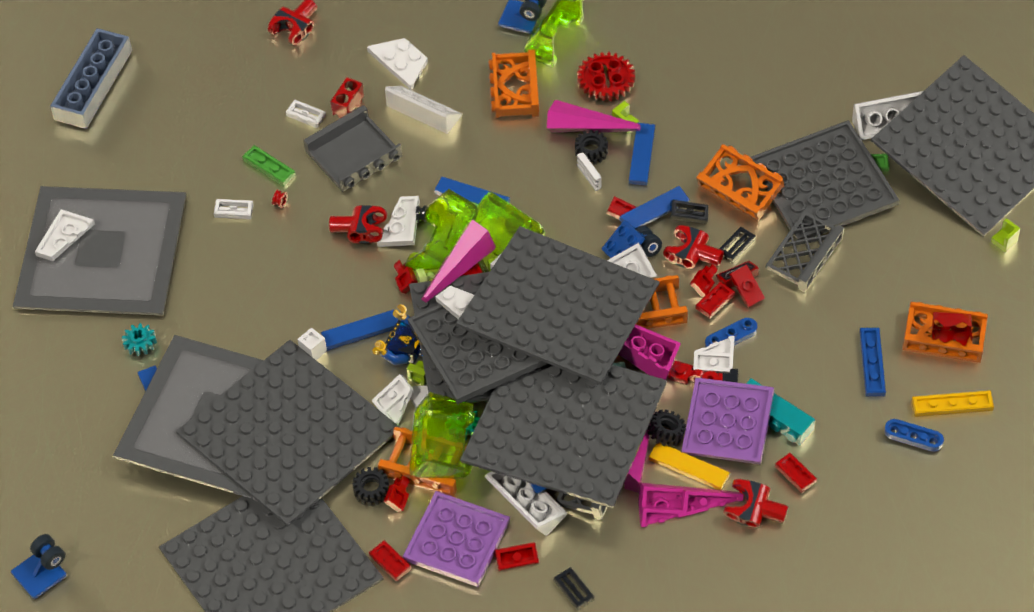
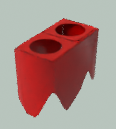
M346 77L330 101L333 116L336 114L339 118H342L354 111L355 107H360L361 100L364 98L363 83ZM347 95L349 99L346 103H344Z
M933 312L932 340L940 339L946 343L954 339L960 342L962 346H966L969 337L973 341L971 314ZM937 320L944 327L937 326L934 321ZM962 322H964L967 325L964 328H958L955 326Z

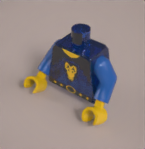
M400 304L397 308L401 313L395 309L393 316L401 318V321H397L385 343L381 340L374 343L377 347H374L372 352L375 355L381 353V356L393 365L414 364L418 356H422L420 343L408 324L407 319L410 316L405 314L406 307Z

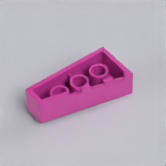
M635 325L618 355L648 375L666 380L681 343Z

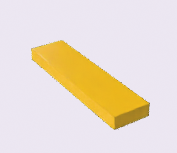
M991 390L914 396L911 400L915 417L994 410Z
M660 442L659 444L656 443L649 455V461L716 490H722L730 476L728 471L667 445L662 446Z

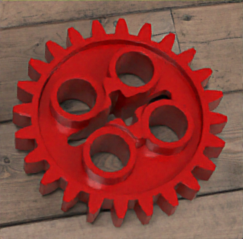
M601 52L600 56L594 54L593 59L588 56L587 61H582V65H579V71H577L579 88L583 89V94L588 93L589 98L595 96L596 101L599 97L602 98V102L606 98L611 102L612 97L619 100V95L625 97V92L630 93V88L634 87L635 70L633 69V64H629V59L624 60L623 55L618 58L617 53L611 56L610 52L607 55ZM603 65L606 66L607 79L609 80V88H607L606 86V76L604 73Z

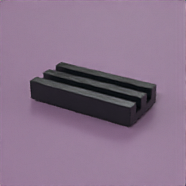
M679 200L671 201L670 219L707 224L708 205Z
M740 227L719 249L724 251L725 259L729 258L730 262L734 263L756 240V235ZM743 233L744 235H743V236L733 245V247L727 252L726 250H727V249L735 242V240Z
M571 567L554 577V582L577 611L581 609V606H586L589 601H594V595ZM566 575H570L587 597L584 598ZM561 578H562V579L564 580V582L568 585V587L572 590V592L576 595V597L580 600L579 602H578V600L574 597V595L570 592V590L566 587V585L562 582Z

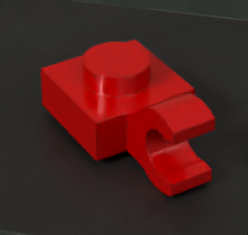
M398 260L394 264V268L398 273L395 280L400 292L407 294L410 291L409 284L418 283L409 264L405 262L402 265L401 261Z
M714 264L710 268L706 265L702 270H698L690 283L701 297L706 296L715 283L712 277L718 271V268Z
M675 360L668 374V380L687 385L688 381L695 383L696 378H702L704 371L700 369L693 370V365Z
M403 475L401 480L397 477L394 483L389 486L384 503L397 512L403 511L409 494L405 490L410 479Z

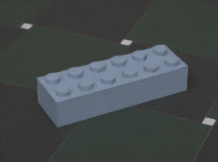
M98 28L95 30L50 105L54 120L87 129L132 52L128 36Z

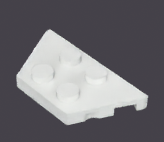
M405 38L367 47L368 53L410 90H413L417 78H420L422 70L425 69L428 63V58Z

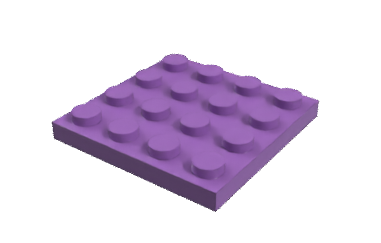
M696 378L681 452L692 456L761 465L774 387Z
M435 491L403 555V559L414 565L479 587L495 554V550L507 529L510 517Z

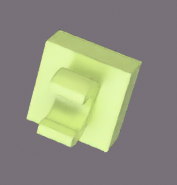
M423 268L416 269L418 282L429 281V279L435 277L434 272L425 273Z

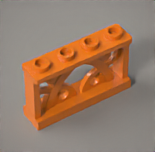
M528 50V52L492 53V59L489 60V70H493V73H490V84H494V87L490 88L491 98H495V101H491L492 112H496V118H500L499 116L531 114L532 117L539 116L535 50ZM500 64H510L512 67L509 68L507 65H504L505 69L501 70L498 66ZM513 75L522 82L530 83L521 86L517 93L512 92L504 85ZM506 100L507 106H502L501 101Z
M724 144L720 146V149L706 168L696 177L699 186L758 221L763 217V213L780 190L784 188L783 177L780 174L770 172L763 164L753 162L748 155H741L734 147ZM728 157L733 160L731 164H727L725 161L726 169L723 170L721 168L720 162L723 158ZM717 167V169L719 170V172L716 173L715 175H713V176L710 178L709 176L712 174V172H713V171L715 170V168ZM749 173L752 180V188L745 187L736 192L732 191L733 181L730 175ZM724 178L729 181L727 186L722 185V182H726ZM764 181H769L773 184L770 191H759V188L766 189L768 185H763ZM745 192H749L747 193V198L742 197V194ZM758 197H765L760 205L757 206Z
M910 302L903 350L980 363L988 314L978 311H966L959 308H948L941 305H929L922 302ZM933 312L971 314L972 330L974 326L979 327L977 332L972 333L973 338L979 337L978 345L972 344L970 337L966 346H962L960 342L954 341V339L946 343L940 339L932 340ZM914 317H920V322L923 326L918 324ZM937 320L934 321L937 326L940 325ZM962 322L955 326L958 328H964L967 325L964 322ZM911 326L919 330L917 334H910Z

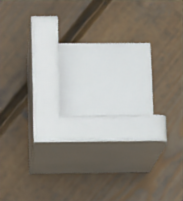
M310 328L297 339L299 347L315 360H318L327 352L325 338L313 328Z

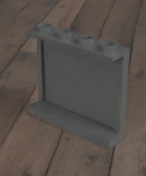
M364 105L303 140L305 152L342 192L352 188L355 184L367 179L370 175L384 169V167L402 157L401 144L395 145L369 118L368 109Z

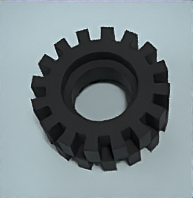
M589 130V133L583 131V135L580 133L575 139V155L577 156L583 152L589 161L593 162V165L597 164V161L601 163L602 159L605 160L608 154L606 136L604 137L603 133L599 134V131H595V133H592V130ZM587 145H596L598 148L594 150H588L584 147Z
M666 409L664 412L663 410L656 411L647 428L648 435H651L650 438L652 440L656 439L657 444L662 442V446L666 444L668 447H671L672 444L674 446L677 445L686 430L684 419H679V414L675 416L674 411L669 413Z
M367 467L368 471H365L363 468L361 469V474L357 472L356 478H353L354 495L357 501H361L363 505L368 502V506H372L373 502H375V506L379 505L378 501L384 502V497H386L389 489L387 474H384L381 469L378 472L377 467H374V470H371V467ZM369 482L379 484V487L373 491H367L363 488Z

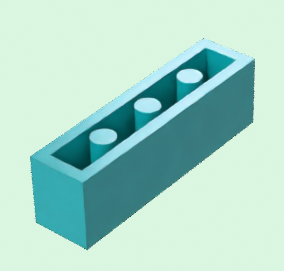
M752 378L746 383L763 386ZM774 393L768 425L775 432H780L786 436L789 441L801 445L814 431L815 419Z

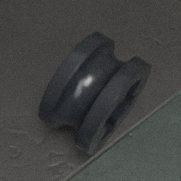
M427 205L423 206V208L420 206L416 207L418 223L422 220L428 222L429 211Z

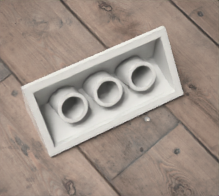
M386 86L385 88L387 107L446 134L450 132L462 116V113L403 86Z
M923 91L854 104L852 122L860 139L873 138Z
M492 471L485 474V478L545 536H548L567 515V512L545 490L536 494L528 482Z

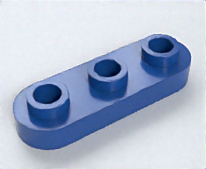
M743 318L707 336L705 348L712 344L713 341L720 342L729 336H734L735 346L756 335L757 322L752 318Z
M891 419L885 424V435L891 440L932 452L939 451L943 446L944 437L938 431L898 419Z

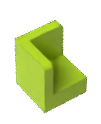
M623 101L612 110V116L639 123V120L630 114V104L626 101Z
M1006 218L1003 220L1002 229L991 238V243L1006 253L1018 242L1021 228Z
M419 360L416 365L410 363L407 367L408 380L425 386L427 382L423 361Z

